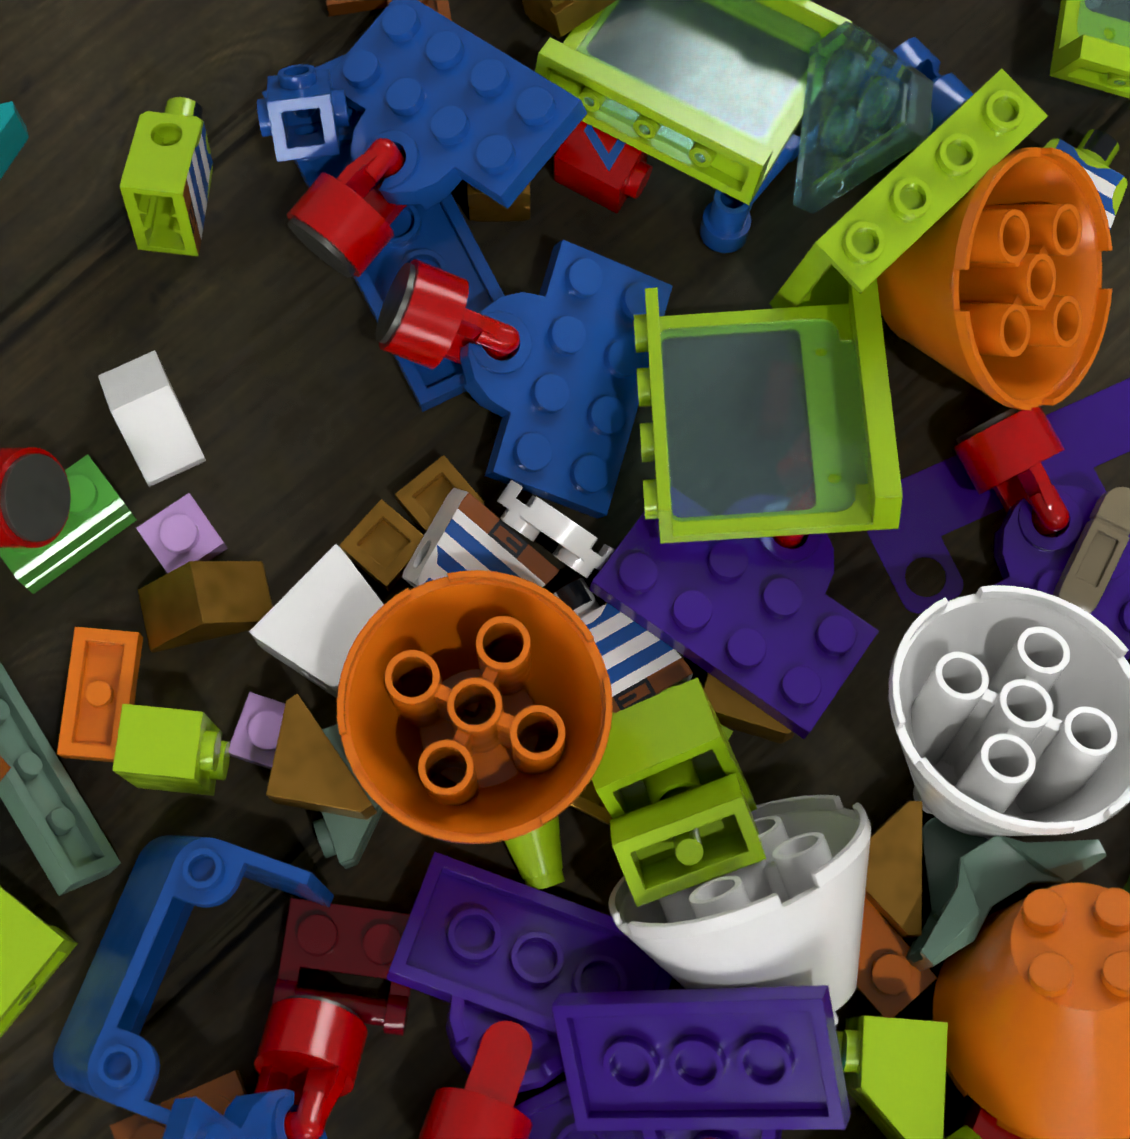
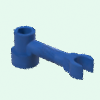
M819 125L812 128L806 136H791L750 205L716 189L713 202L705 208L700 225V236L707 247L716 252L731 253L744 246L752 222L749 212L752 204L788 162H793L796 157L805 156L813 150L819 132Z

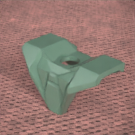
M936 817L932 818L922 826V868L926 910L922 917V935L914 937L906 959L919 971L935 966L976 939L993 905L1015 891L1047 889L1063 884L1105 858L1106 851L1099 839L1030 843L1005 836H994L991 839H986L959 832L947 826Z

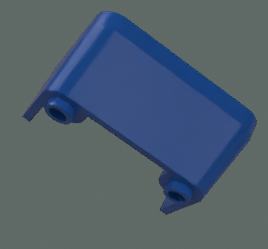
M165 835L150 841L141 850L55 1046L53 1064L57 1076L68 1087L167 1125L171 1110L149 1102L160 1073L159 1057L153 1045L139 1036L193 907L210 908L223 904L237 891L243 877L329 908L334 895L312 872L216 838Z

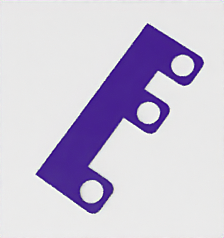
M1130 378L1046 415L1065 449L1041 462L1052 485L1082 487L1099 497L1106 492L1094 467L1130 451ZM958 455L901 479L903 498L899 529L867 531L904 607L912 613H923L934 603L945 597L950 601L958 597L963 590L962 577L941 536L1004 508L993 488L980 495L978 494ZM927 557L934 559L941 564L945 571V585L934 596L922 597L916 595L906 584V569L912 561L918 558Z

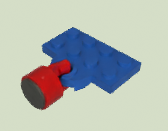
M392 0L330 73L333 90L344 88L347 105L362 114L353 132L350 150L353 162L341 172L337 179L327 173H321L287 213L289 219L288 226L304 245L333 269L347 277H352V275L360 277L394 237L390 224L406 205L421 204L424 210H427L446 199L460 181L464 180L508 209L587 115V111L582 101L576 96L420 1Z
M562 239L553 247L539 295L520 292L502 296L477 313L466 308L469 293V283L466 279L414 259L401 267L389 288L379 315L376 340L379 342L381 350L429 369H435L444 358L462 365L467 383L463 386L464 389L481 407L502 417L486 469V477L507 485L513 480L523 487V491L598 519L607 516L638 409L637 368L649 367V352L636 353L634 315L646 314L645 288L658 287L659 316H664L673 285Z
M296 995L274 1003L270 1008L254 1061L255 1069L260 1074L255 1093L236 1096L225 1109L224 1116L197 1097L175 1099L162 1139H327L324 1129L331 1110L339 1097L349 1094L354 1088L368 1035L365 1024L348 1007L322 997Z

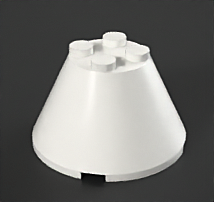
M999 585L983 586L978 589L976 594L958 597L950 601L945 597L934 603L912 623L901 640L893 658L888 684L891 716L915 785L913 789L914 800L923 801L922 810L933 814L947 826L959 832L986 839H991L994 836L1074 833L1089 829L1116 815L1130 802V665L1124 657L1128 652V648L1111 630L1086 611L1059 597L1029 588Z
M807 795L756 805L758 809L751 813L759 831L767 859L639 907L635 904L625 876L620 879L612 890L608 906L617 928L685 989L828 985L836 1026L838 1017L835 1011L850 999L857 986L871 825L866 811L861 804L856 803L852 805L854 810L844 808L840 797L835 795Z

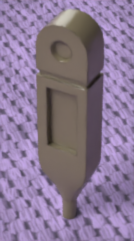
M1127 487L1113 488L1103 493L1097 500L1089 517L1090 521L1086 523L1053 592V596L1074 604L1089 614L1098 605L1130 539L1128 537L1130 534V488Z

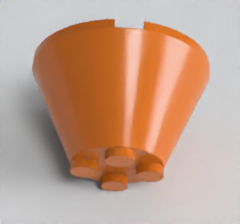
M1027 147L1009 153L998 164L990 168L970 191L877 278L880 309L887 325L899 338L904 339L1006 407L1031 410L1032 407L1042 405L1054 406L1064 400L1083 380L1097 355L1105 333L1113 288H1102V251H1112L1111 234L1104 205L1092 179L1077 160L1056 148Z
M483 570L447 573L446 577L426 582L411 590L407 588L385 603L368 620L351 646L343 665L337 695V722L346 757L361 786L373 801L398 822L418 833L434 839L462 844H489L510 840L542 827L566 810L584 791L601 763L609 738L613 710L611 683L604 660L594 641L593 635L580 617L560 598L531 581L514 575Z
M1065 883L1047 889H1037L1028 894L1026 898L989 914L976 939L946 958L940 969L934 991L932 1021L948 1022L946 1071L964 1097L968 1094L981 1108L997 1119L996 1125L1023 1139H1130V893L1123 889H1107L1088 883Z

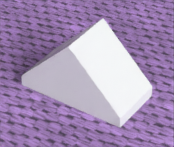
M155 350L98 375L110 412L149 487L206 461Z

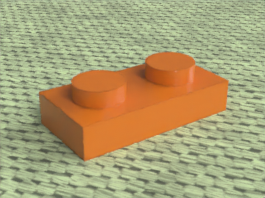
M85 627L74 628L57 755L60 757L114 762L122 703L135 704L143 636L139 632Z
M865 897L856 988L881 1017L894 1018L933 983L937 977L929 968L919 971L906 959L910 946Z

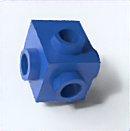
M297 64L282 68L278 71V75L268 76L267 98L257 99L262 137H273L277 162L289 160L311 161L324 156L339 154V127L349 126V116L344 88L333 90L329 69L315 70L314 66L308 64Z

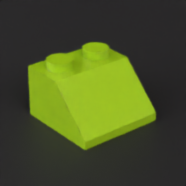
M698 677L681 685L667 688L658 695L619 712L612 713L607 746L601 763L592 778L595 790L612 819L733 773L737 775L750 811L753 812L758 809L720 721Z
M860 1016L846 1019V1029L844 1031H836L847 1092L887 1139H943L948 1022Z

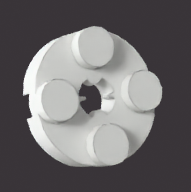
M511 480L497 500V502L506 507L500 519L533 542L540 532L559 543L552 555L585 578L589 577L594 568L600 571L615 550L604 544L598 554L592 551L591 548L597 541V537L537 496L532 495L525 505L516 499L523 487Z

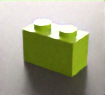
M122 703L112 771L137 788L214 796L216 780H225L227 777L230 762V742L222 741L223 732L204 712Z
M736 773L610 820L612 847L637 907L767 859L759 831Z

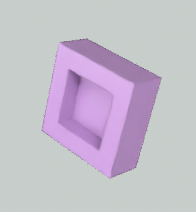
M190 493L136 528L167 573L189 561H210L228 549Z
M249 692L230 743V756L272 769L285 703Z

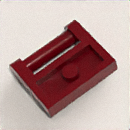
M291 898L272 1005L287 997L296 995L322 997L348 1007L360 1017L364 1024L384 1026L385 1034L404 1036L411 999V988L391 981L387 1000L300 988L303 968L387 980L388 971L410 914L331 904L329 908L309 900Z

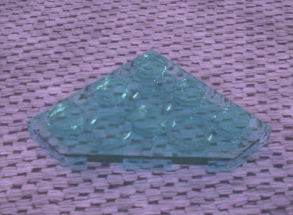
M848 21L842 23L810 48L793 206L812 214L838 197L843 196L875 173L880 172L884 167L907 152L918 147L929 137L933 125V114L931 112L933 81L868 31Z

